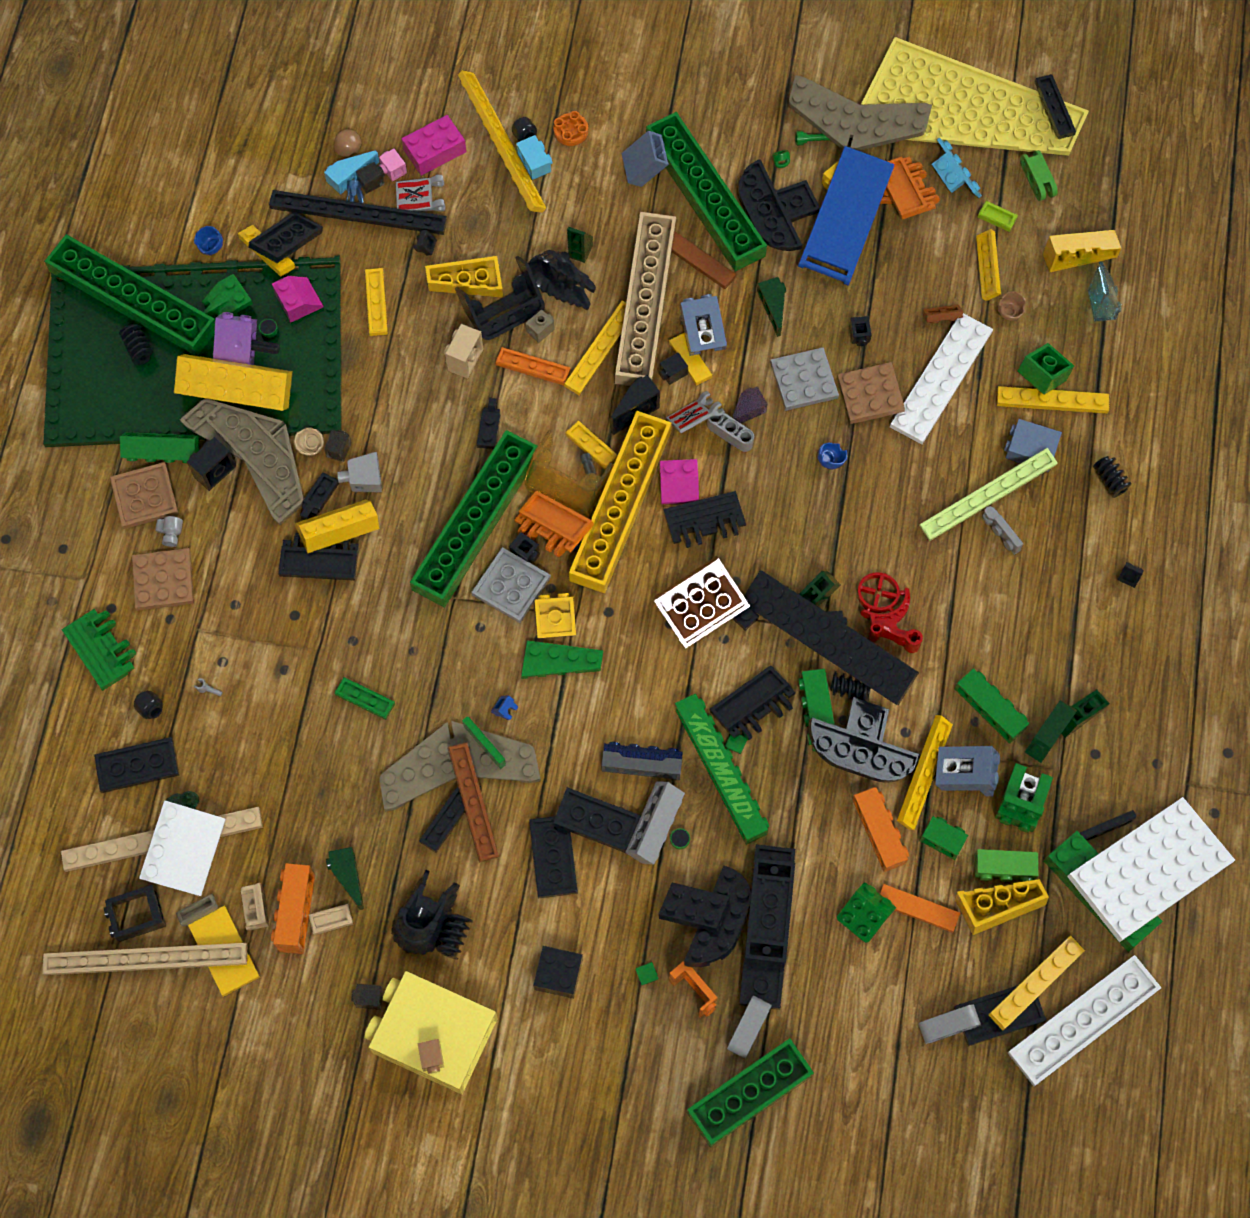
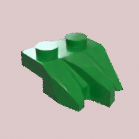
M234 274L219 281L202 301L205 306L209 305L204 313L211 317L219 316L223 312L233 313V316H238V312L253 304L251 298Z

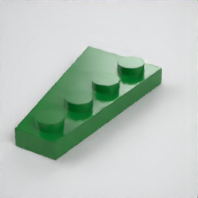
M527 641L521 679L535 676L546 677V675L554 674L565 675V673L601 671L604 652L597 649Z

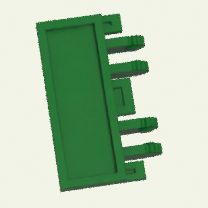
M93 609L61 630L103 691L135 669L132 663L127 661L136 655V651L131 649L116 657L130 643L128 640L117 643L111 632H108L116 626L114 620H109L97 628L98 624L110 617V613L105 610L98 614Z

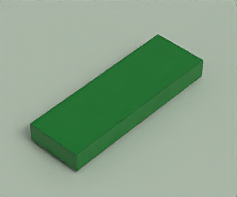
M343 677L334 693L335 696L385 720L395 705V701Z
M470 717L464 718L462 720L464 728L501 770L506 766L505 758Z

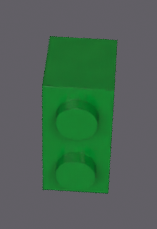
M933 816L920 842L956 860L969 835L962 828L947 824L948 822L945 819Z

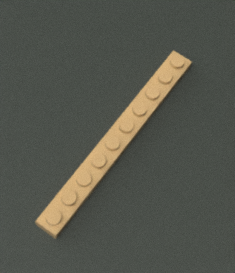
M259 807L218 816L226 819L220 837L263 828ZM155 830L61 851L64 871L68 872L147 854Z
M247 943L46 953L43 956V974L61 975L247 965Z

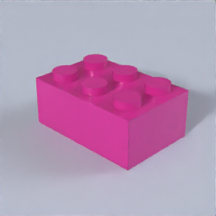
M448 115L402 138L403 150L421 176L467 152L465 139Z

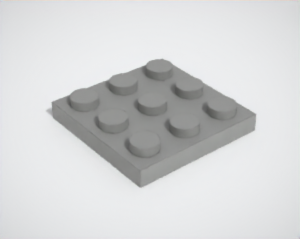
M824 348L771 359L770 364L785 411L838 399L839 394Z
M502 547L471 593L472 596L521 623L538 598V595H540L550 580L551 575Z

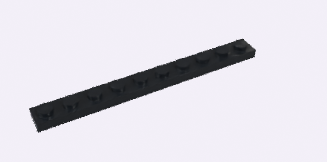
M277 190L272 191L269 208L274 210L420 232L427 230L429 233L444 235L447 223V216Z

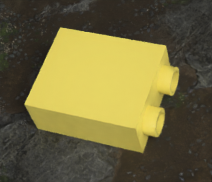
M405 971L401 981L392 978L385 990L383 1001L390 1004L384 1017L380 1018L375 1015L366 1029L364 1038L371 1041L369 1049L373 1054L463 1095L498 1020L497 1014L487 1007ZM439 1039L444 1067L440 1068V1071L437 1073L428 1074L427 1071L424 1072L422 1069L417 1043Z

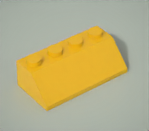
M365 499L297 522L295 527L307 553L378 530L379 523L378 515L371 501Z

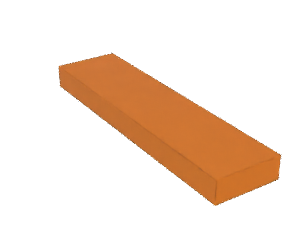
M501 347L495 362L496 366L563 386L571 371V367Z
M883 884L880 894L897 907L894 911L949 932H954L960 912Z

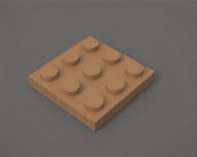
M892 362L838 374L850 424L905 412Z
M165 462L110 477L123 529L179 514Z
M189 548L132 555L135 609L137 611L194 604L191 551Z

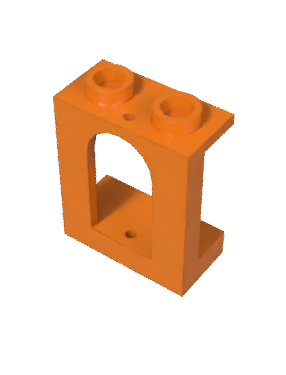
M683 961L669 973V982L676 986L681 980L685 979L705 1002V1005L699 1010V1017L701 1018L704 1015L708 1017L716 1010L718 997L692 967L685 966Z

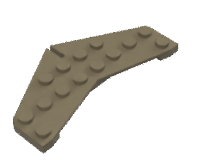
M795 75L789 97V106L841 149L848 146L849 139L852 138L850 148L858 151L924 135L932 105L927 103L859 105L805 77Z
M210 399L202 400L180 419L187 429L206 440H211L215 437L230 450L231 454L245 462L272 517L279 525L285 522L303 505L304 496L286 424L281 427L284 424L283 421Z
M451 721L454 738L451 739L448 722H446L381 774L380 786L385 812L396 810L404 806L405 803L456 779L447 749L450 746L467 742L477 778L521 781L522 783L541 781L535 750L529 744L481 730L505 758L506 766L500 770L464 728L463 724Z

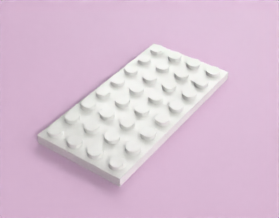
M1182 797L1077 868L1067 877L1116 939L1121 942L1232 864L1235 859Z

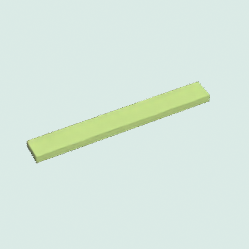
M1046 448L921 523L919 526L930 542L1048 471L1058 463L1049 449Z

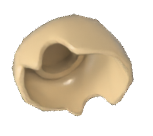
M305 428L296 433L294 444L301 454L313 456L322 450L324 439L317 429Z

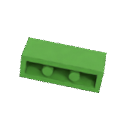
M977 849L975 853V878H980L982 881H991L994 878L1000 879L1002 882H1012L1013 880L1025 882L1036 880L1039 876L1038 852Z

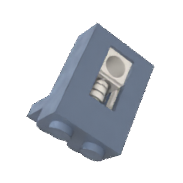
M711 294L701 296V299H684L679 306L681 312L679 319L680 324H683L689 356L701 354L700 351L713 348L714 351L725 350L727 342L717 296L712 297ZM707 320H708V322H709V327H710V329L707 328V325H708V324L706 323ZM698 321H699V324H698V325L700 326V327H699V328H700V331H698V329H697V324H696V322H698ZM708 335L710 337V341H702L701 336Z
M993 746L939 747L935 785L942 791L980 790L985 796H993L999 780L997 770L1000 763V755ZM957 765L956 769L950 772L951 768Z

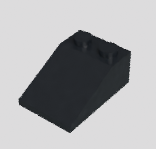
M648 375L639 377L633 382L611 416V433L613 435L631 425L636 411L649 415L660 408V391Z

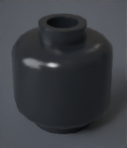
M521 117L513 123L512 133L520 142L534 135L536 136L537 128L531 119Z
M147 690L136 696L133 706L144 719H154L161 714L163 702L154 692Z

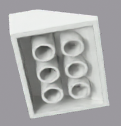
M164 801L139 879L202 896L226 819Z

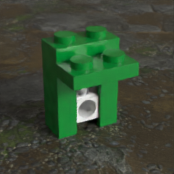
M1015 763L995 818L999 819V822L1002 824L1017 826L1020 831L1033 832L1045 809L1043 806L1053 777L1043 773L1040 778L1025 773L1027 767ZM1024 782H1030L1033 788H1026ZM1018 792H1021L1020 798L1017 797Z

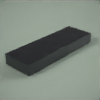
M1134 810L1084 830L1080 834L1089 841L1132 823L1136 818Z

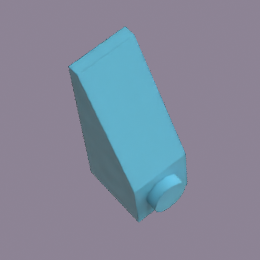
M371 151L337 161L333 165L328 166L324 172L326 182L341 195L347 190V183L349 181L359 180L379 163L378 152Z

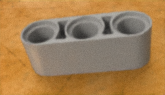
M726 413L720 416H711L707 419V427L710 431L743 452L752 449L754 433ZM715 418V419H718L719 421H718V422H714V421H712V419ZM731 428V429H733L734 431H733V432H729V431H727V429ZM746 438V439H748L749 441H748V442H744V441H742V439Z
M753 995L727 1049L746 1059L772 1006L771 1004Z
M973 1004L918 1023L925 1044L978 1027L981 1023Z

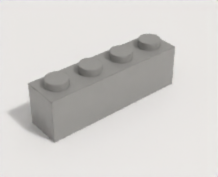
M669 782L655 783L627 847L626 854L642 864H655L661 847L666 841L668 831L674 822L677 810L682 804L684 792Z

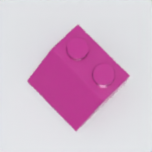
M287 276L272 283L274 293L290 322L323 308V304L307 277Z
M697 459L660 461L661 504H680L698 501Z

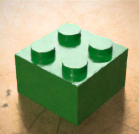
M1047 343L1026 355L1017 372L1045 395L1066 382L1075 366Z

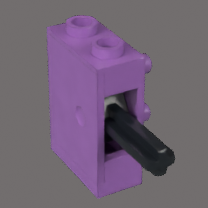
M223 312L216 317L213 359L254 365L255 351L278 354L280 345L278 343L256 340L257 319H251V316L241 315L238 317L233 316V313Z

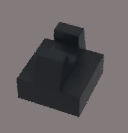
M422 230L420 235L416 237L418 242L417 245L413 246V249L424 253L426 256L432 255L437 239L427 230Z
M1126 562L1117 580L1135 588L1144 570Z

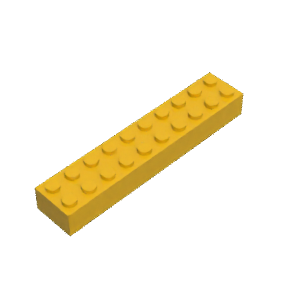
M636 411L591 520L594 525L584 536L569 571L570 582L605 594L670 437L671 422Z

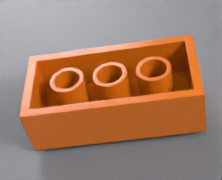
M286 863L285 869L281 870L280 881L283 884L282 889L278 890L277 901H280L279 909H276L274 914V921H277L276 929L272 930L271 941L279 952L304 954L315 874L309 865Z

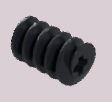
M135 324L122 328L119 334L122 341H124L125 347H127L126 349L133 364L144 365L149 362L153 350L150 348V343L147 342L148 339L145 337L141 325Z
M1106 456L1098 460L1093 465V468L1101 476L1100 479L1105 482V487L1109 488L1108 492L1113 494L1112 498H1116L1126 492L1132 483H1125L1128 479L1127 476L1121 477L1124 470L1117 471L1120 467L1119 463L1113 465L1116 458Z
M834 671L830 687L834 696L840 691V697L847 693L848 699H851L854 694L859 699L862 696L864 701L868 700L871 689L856 678L853 681L850 674L847 679H845L843 672L838 677L837 671Z
M450 914L447 916L450 922L444 924L448 930H442L441 934L444 937H440L438 940L442 945H436V950L446 957L459 959L454 954L462 952L457 946H464L460 938H467L463 930H470L466 923H473V920L463 915Z

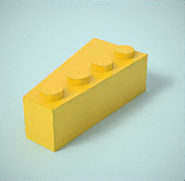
M1115 230L1053 235L1048 238L1043 257L1050 273L1117 258L1121 246Z
M497 256L425 266L429 291L456 293L455 288L459 287L468 295L503 298Z
M1040 879L1013 883V885L1007 886L998 885L994 888H978L967 892L958 891L955 901L972 935H975L1045 906L1049 896Z

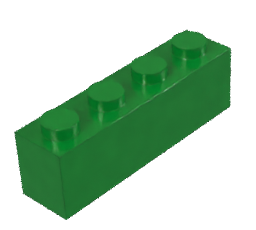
M124 432L120 435V457L127 458V461L145 459L146 462H155L158 459L164 460L166 463H172L175 460H182V463H187L189 457L199 451V435Z
M973 668L957 682L955 690L1009 744L1027 729L1030 724L1027 717L1023 713H1019L1010 700L1004 699L1000 695L998 688L990 685L980 671L977 672Z
M825 669L802 671L801 677L798 678L799 690H803L801 705L802 708H806L807 715H804L805 727L809 726L811 718L835 725ZM807 734L808 745H812L809 734Z

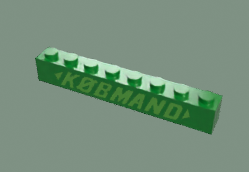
M695 693L676 702L675 711L742 839L747 845L767 835L768 821L765 817H761L758 802L755 799L752 800L749 794L751 790L746 782L743 783L739 767L737 765L734 766L730 750L728 748L725 749L721 733L719 731L716 732L712 716L707 715L703 699L698 698Z

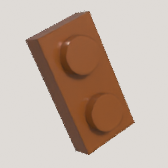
M958 304L923 309V317L927 323L933 324L939 323L942 320L955 321L957 318H963V310Z

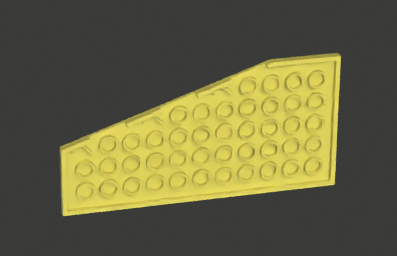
M894 37L861 105L931 104L932 108L925 134L906 140L939 143L937 139L941 138L944 142L947 140L950 144L1026 152L1039 150L1041 153L1068 156L1089 112L1064 102L1076 129V134L1058 139L1038 91Z

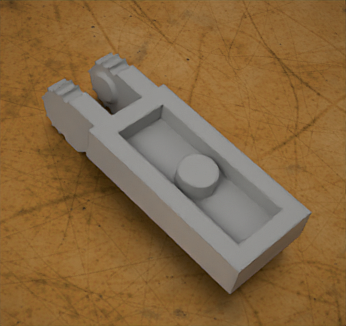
M991 506L986 507L982 515L986 525L992 526L993 532L996 536L1001 537L1007 550H1011L1014 555L1020 552L1023 543L995 508Z

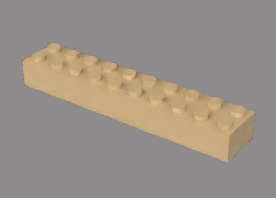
M640 212L615 373V384L631 386L637 378L645 377L646 375L651 380L653 379L675 231V216Z

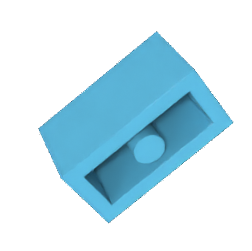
M535 135L516 143L517 154L532 180L551 172L552 159L549 154L546 155L542 141H538Z

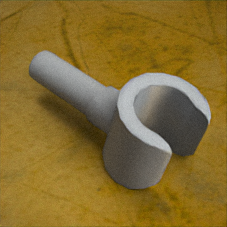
M197 679L203 684L201 687L194 685L200 693L207 691L220 697L222 696L223 692L208 686L204 679Z

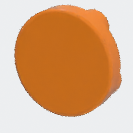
M577 111L563 114L554 120V136L563 145H578L588 136V123Z

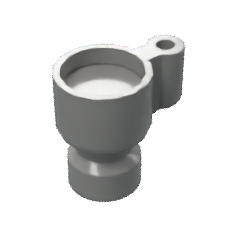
M173 516L157 519L155 531L165 534L162 540L163 545L168 547L177 546V535L181 534L182 519Z

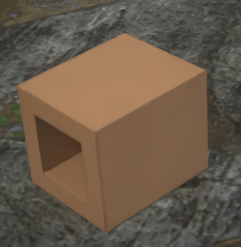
M439 1039L417 1043L423 1071H427L428 1074L439 1072L440 1068L444 1067Z

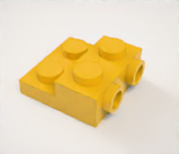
M569 593L557 594L558 598H550V595H538L539 599L535 600L538 638L576 635L573 597H569Z

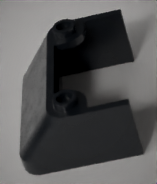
M516 256L515 259L521 273L516 275L511 282L514 292L483 308L478 300L469 299L468 295L459 287L455 288L464 312L475 329L481 331L482 338L485 340L494 339L528 321L541 309L544 311L545 303L528 262L519 256Z

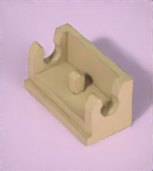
M261 883L242 887L241 895L246 930L269 927L264 888Z

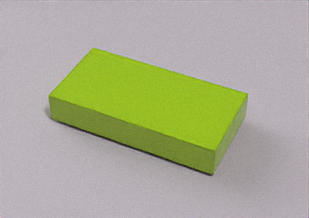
M985 201L978 214V218L1010 232L1018 215Z

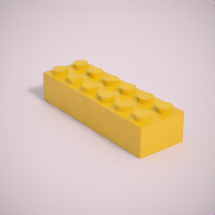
M183 354L177 356L174 393L283 411L289 408L293 371Z

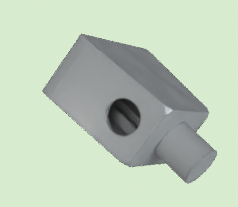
M377 452L348 460V471L338 472L339 483L350 482L353 492H382Z

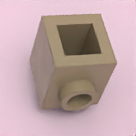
M542 309L526 322V332L538 343L555 330L554 318L549 313L546 314Z

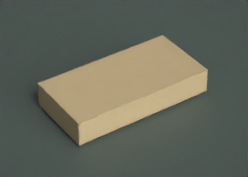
M348 904L309 914L314 935L353 925Z

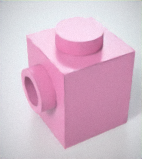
M395 149L386 151L379 157V168L383 174L388 175L391 181L407 173L406 164Z

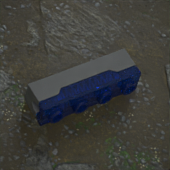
M618 742L604 743L602 772L680 780L683 752L675 748L661 750L656 746L643 748L637 744L624 746Z

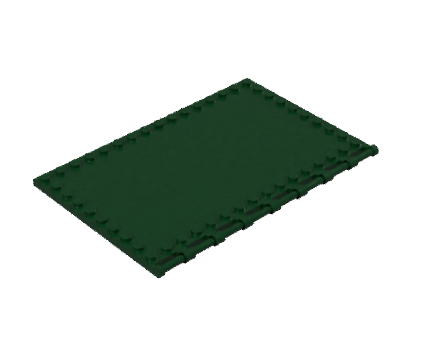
M334 255V257L329 258L298 257V259H291L295 266H299V270H291L281 277L263 260L243 262L226 260V262L221 263L190 262V264L178 265L161 263L154 264V266L136 267L121 265L135 274L154 273V276L142 278L202 312L209 306H205L202 301L219 281L234 274L253 302L252 305L238 312V317L248 315L251 316V319H257L256 340L278 343L280 345L278 354L255 351L254 365L293 371L289 408L281 411L220 400L213 401L283 421L284 424L281 427L286 424L289 436H295L297 432L305 428L317 429L321 434L342 433L340 255ZM335 265V268L310 269V266ZM263 268V271L239 272V269ZM227 270V273L203 274V271ZM191 271V275L167 276V272ZM51 273L43 440L45 448L120 444V435L124 432L198 435L187 429L180 419L199 402L207 398L174 393L177 356L193 354L141 325L142 331H144L145 337L148 339L147 342L150 343V348L153 350V354L146 364H133L119 332L126 326L139 323L65 280L59 281V277ZM287 276L307 277L323 304V308L290 322L274 293L272 283ZM273 319L278 326L277 334L271 338L263 337L259 330L261 321ZM214 336L198 355L199 357L213 359ZM199 436V440H206L205 438Z

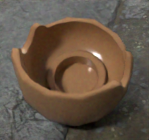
M349 129L339 132L334 141L335 151L343 157H350L352 153H358L362 145L361 137L357 132Z
M1008 291L998 303L1000 316L1009 321L1018 320L1025 312L1026 300L1022 294L1016 291Z

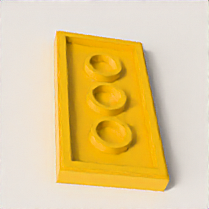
M225 905L188 925L197 945L243 943ZM248 951L247 965L208 967L223 997L260 978Z

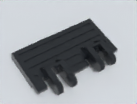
M736 491L663 509L673 544L680 543V536L682 535L686 548L691 547L689 533L694 532L696 543L701 545L702 538L699 531H701L703 537L718 533L716 526H719L721 536L724 539L727 538V530L724 524L730 523L734 536L739 535V527L746 526Z
M295 533L293 547H291V540H283L278 571L279 577L355 581L359 544H350V539L343 541V550L337 549V543L331 545V549L328 546L307 553L304 547H300L301 538L299 533Z
M770 665L710 708V713L733 738L742 734L747 740L752 739V734L745 727L746 724H749L757 733L762 731V728L752 716L759 721L772 710L777 717L781 718L783 716L782 710L775 703L779 701L788 711L792 710V704L783 693L788 698H791L795 695V691Z

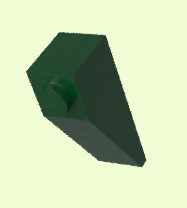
M568 226L569 256L571 259L585 263L593 247V236Z
M775 277L758 283L757 293L777 337H779L782 331L786 287L783 282H780L779 277Z
M821 571L799 594L819 606L841 584L828 571Z
M1097 689L1071 706L1077 712L1062 732L1064 738L1074 733L1110 704Z
M1060 699L1025 750V753L1042 763L1077 710Z
M353 847L328 851L329 858H326L328 870L332 871L335 878L357 907L363 910L362 893Z

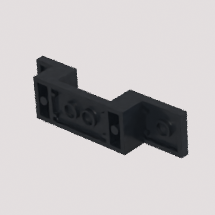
M755 845L751 883L752 891L739 1005L748 1006L754 995L771 1004L770 1009H781L796 849Z

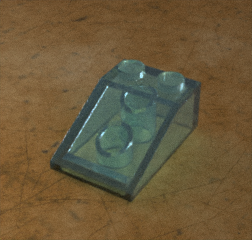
M1099 262L1088 288L1094 322L1116 320L1119 312H1121V303L1117 300L1118 288L1114 286L1113 278L1104 263Z

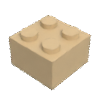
M461 324L459 329L454 331L451 344L446 346L444 354L446 355L448 371L468 379L484 348L481 331Z

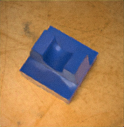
M509 695L500 696L491 712L496 716L511 720L512 716L508 714V709L517 710L518 706Z

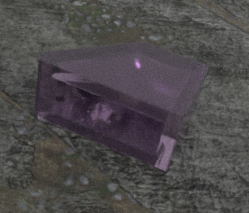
M758 386L747 388L741 393L733 414V419L739 423H744L767 412L768 404Z

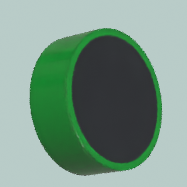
M264 319L259 324V330L263 337L271 338L277 334L278 326L273 319Z
M676 829L671 833L670 843L675 849H685L690 843V835L685 829Z

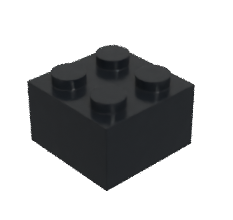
M215 437L205 442L203 447L197 453H193L187 461L193 477L208 491L215 487L236 467L230 450Z
M543 946L533 984L534 990L574 999L583 962V954Z

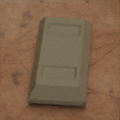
M213 894L178 911L176 915L180 925L185 927L216 911L218 905Z

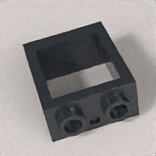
M153 885L105 900L106 907H104V913L107 919L110 918L111 922L109 932L111 937H115L118 942L166 927L157 890ZM147 896L153 920L120 931L114 906Z

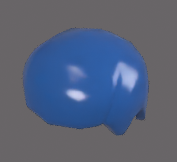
M205 226L196 233L194 243L204 255H213L222 248L223 237L215 227Z
M824 443L817 452L820 464L829 470L840 468L847 460V450H842L838 443Z

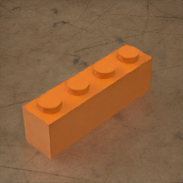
M877 787L855 794L852 801L883 872L905 865L908 861L909 853L906 846H902L899 840L901 839L900 832L892 824L893 817L890 810H886L884 806L885 799L882 792H878Z

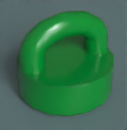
M781 150L772 154L777 168H785L789 165L790 153L788 150ZM786 160L785 163L779 164V161Z

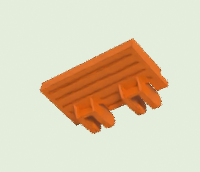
M910 156L887 161L893 163L894 168L886 190L902 220L936 208L935 205L939 203L940 198L935 194L936 190L934 187L925 188L922 179L926 178L927 173L925 170H922L923 165L920 162L912 164Z
M537 490L518 511L519 515L514 519L516 523L521 525L517 532L518 535L522 532L532 540H535L538 535L549 540L545 550L548 552L554 550V555L557 557L564 554L566 550L571 553L594 525L592 520Z

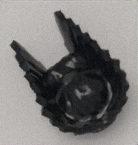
M547 250L530 259L528 264L542 293L547 292L548 296H554L556 300H561L563 303L568 302L570 305L575 304L578 308L589 309L591 303L584 289L586 288L594 293L596 286L589 279L588 275L582 273L573 265L569 253L566 251Z
M425 869L414 891H411L409 899L400 908L395 916V920H393L391 934L393 935L394 942L403 948L406 953L424 955L426 952H433L436 945L440 944L439 938L444 937L441 932L446 930L444 924L449 922L447 916L452 914L451 908L455 905L454 901L457 898L456 892L460 887L459 884L454 882L441 894L438 902L433 901L431 898L422 895L430 873L429 870Z

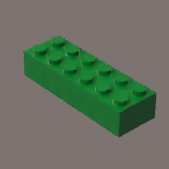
M1076 831L1049 854L1044 862L1112 934L1067 877L1099 854ZM1157 916L1119 943L1129 953L1163 921Z
M789 1038L688 1108L686 1113L711 1148L810 1079L814 1072Z

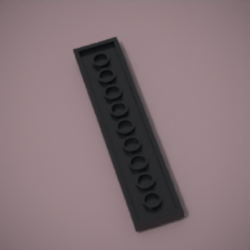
M762 570L758 572L744 595V598L750 605L748 608L896 705L900 704L919 674L917 670Z

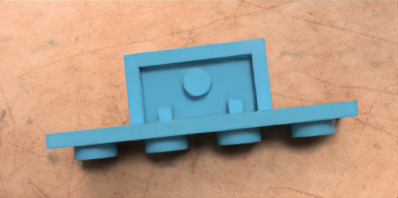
M938 138L937 141L946 153L932 163L945 185L953 193L964 183H967L972 192L980 198L982 195L978 190L981 188L975 180L971 181L969 178L971 173L968 169L960 165L962 160L957 154L952 153L953 147L947 140L944 142L941 138Z

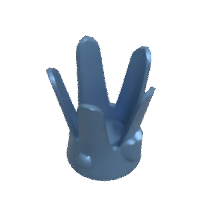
M351 180L347 183L348 194L346 201H348L350 193V202H354L357 194L359 203H363L364 196L361 191L360 181Z

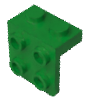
M864 882L838 914L837 920L862 941L868 943L897 907L889 899L879 894L873 886Z

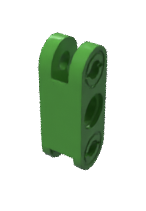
M1034 151L1032 157H1028L1026 154L1021 155L1022 169L1037 200H1045L1046 192L1050 198L1057 196V185L1041 151Z

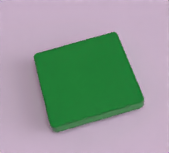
M730 735L725 748L741 754L747 739L741 735H738L736 738Z
M652 962L635 969L642 986L659 979Z

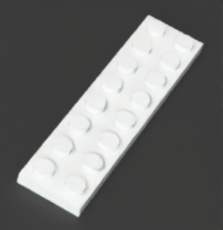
M964 313L963 318H957L904 402L905 412L898 413L895 416L890 428L923 444L989 339L993 329Z
M1134 955L1011 1049L1008 1054L1031 1084L1036 1086L1160 990L1161 986Z

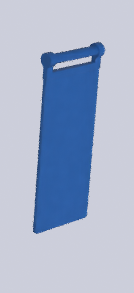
M847 146L844 147L798 267L802 269L803 267L842 281L845 285L849 286L893 171V163ZM807 257L845 270L848 273L847 275H844L842 273L812 263L810 261H807Z

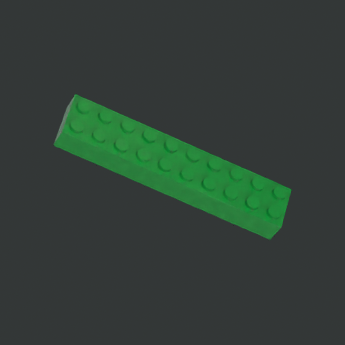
M677 111L646 126V132L651 131L662 135L669 164L665 168L733 270L736 272L766 257L767 244Z
M67 234L44 261L52 274L195 356L201 353L215 334L214 318Z
M508 430L504 432L410 581L412 591L444 608L446 607L538 459L539 446Z

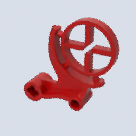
M875 572L863 577L858 585L857 597L860 604L866 609L861 610L860 614L864 618L869 619L870 622L869 639L871 641H878L880 637L886 638L903 646L909 653L917 652L923 640L922 633L916 629L905 631L897 627V623L904 618L910 605L909 588L900 590L895 579L885 573ZM880 578L877 591L880 592L884 579L892 584L896 594L882 591L881 596L894 599V601L888 606L877 607L880 595L876 594L874 605L872 606L863 599L861 592L874 595L876 589L862 585L870 579ZM904 595L903 603L896 610H893L899 596Z

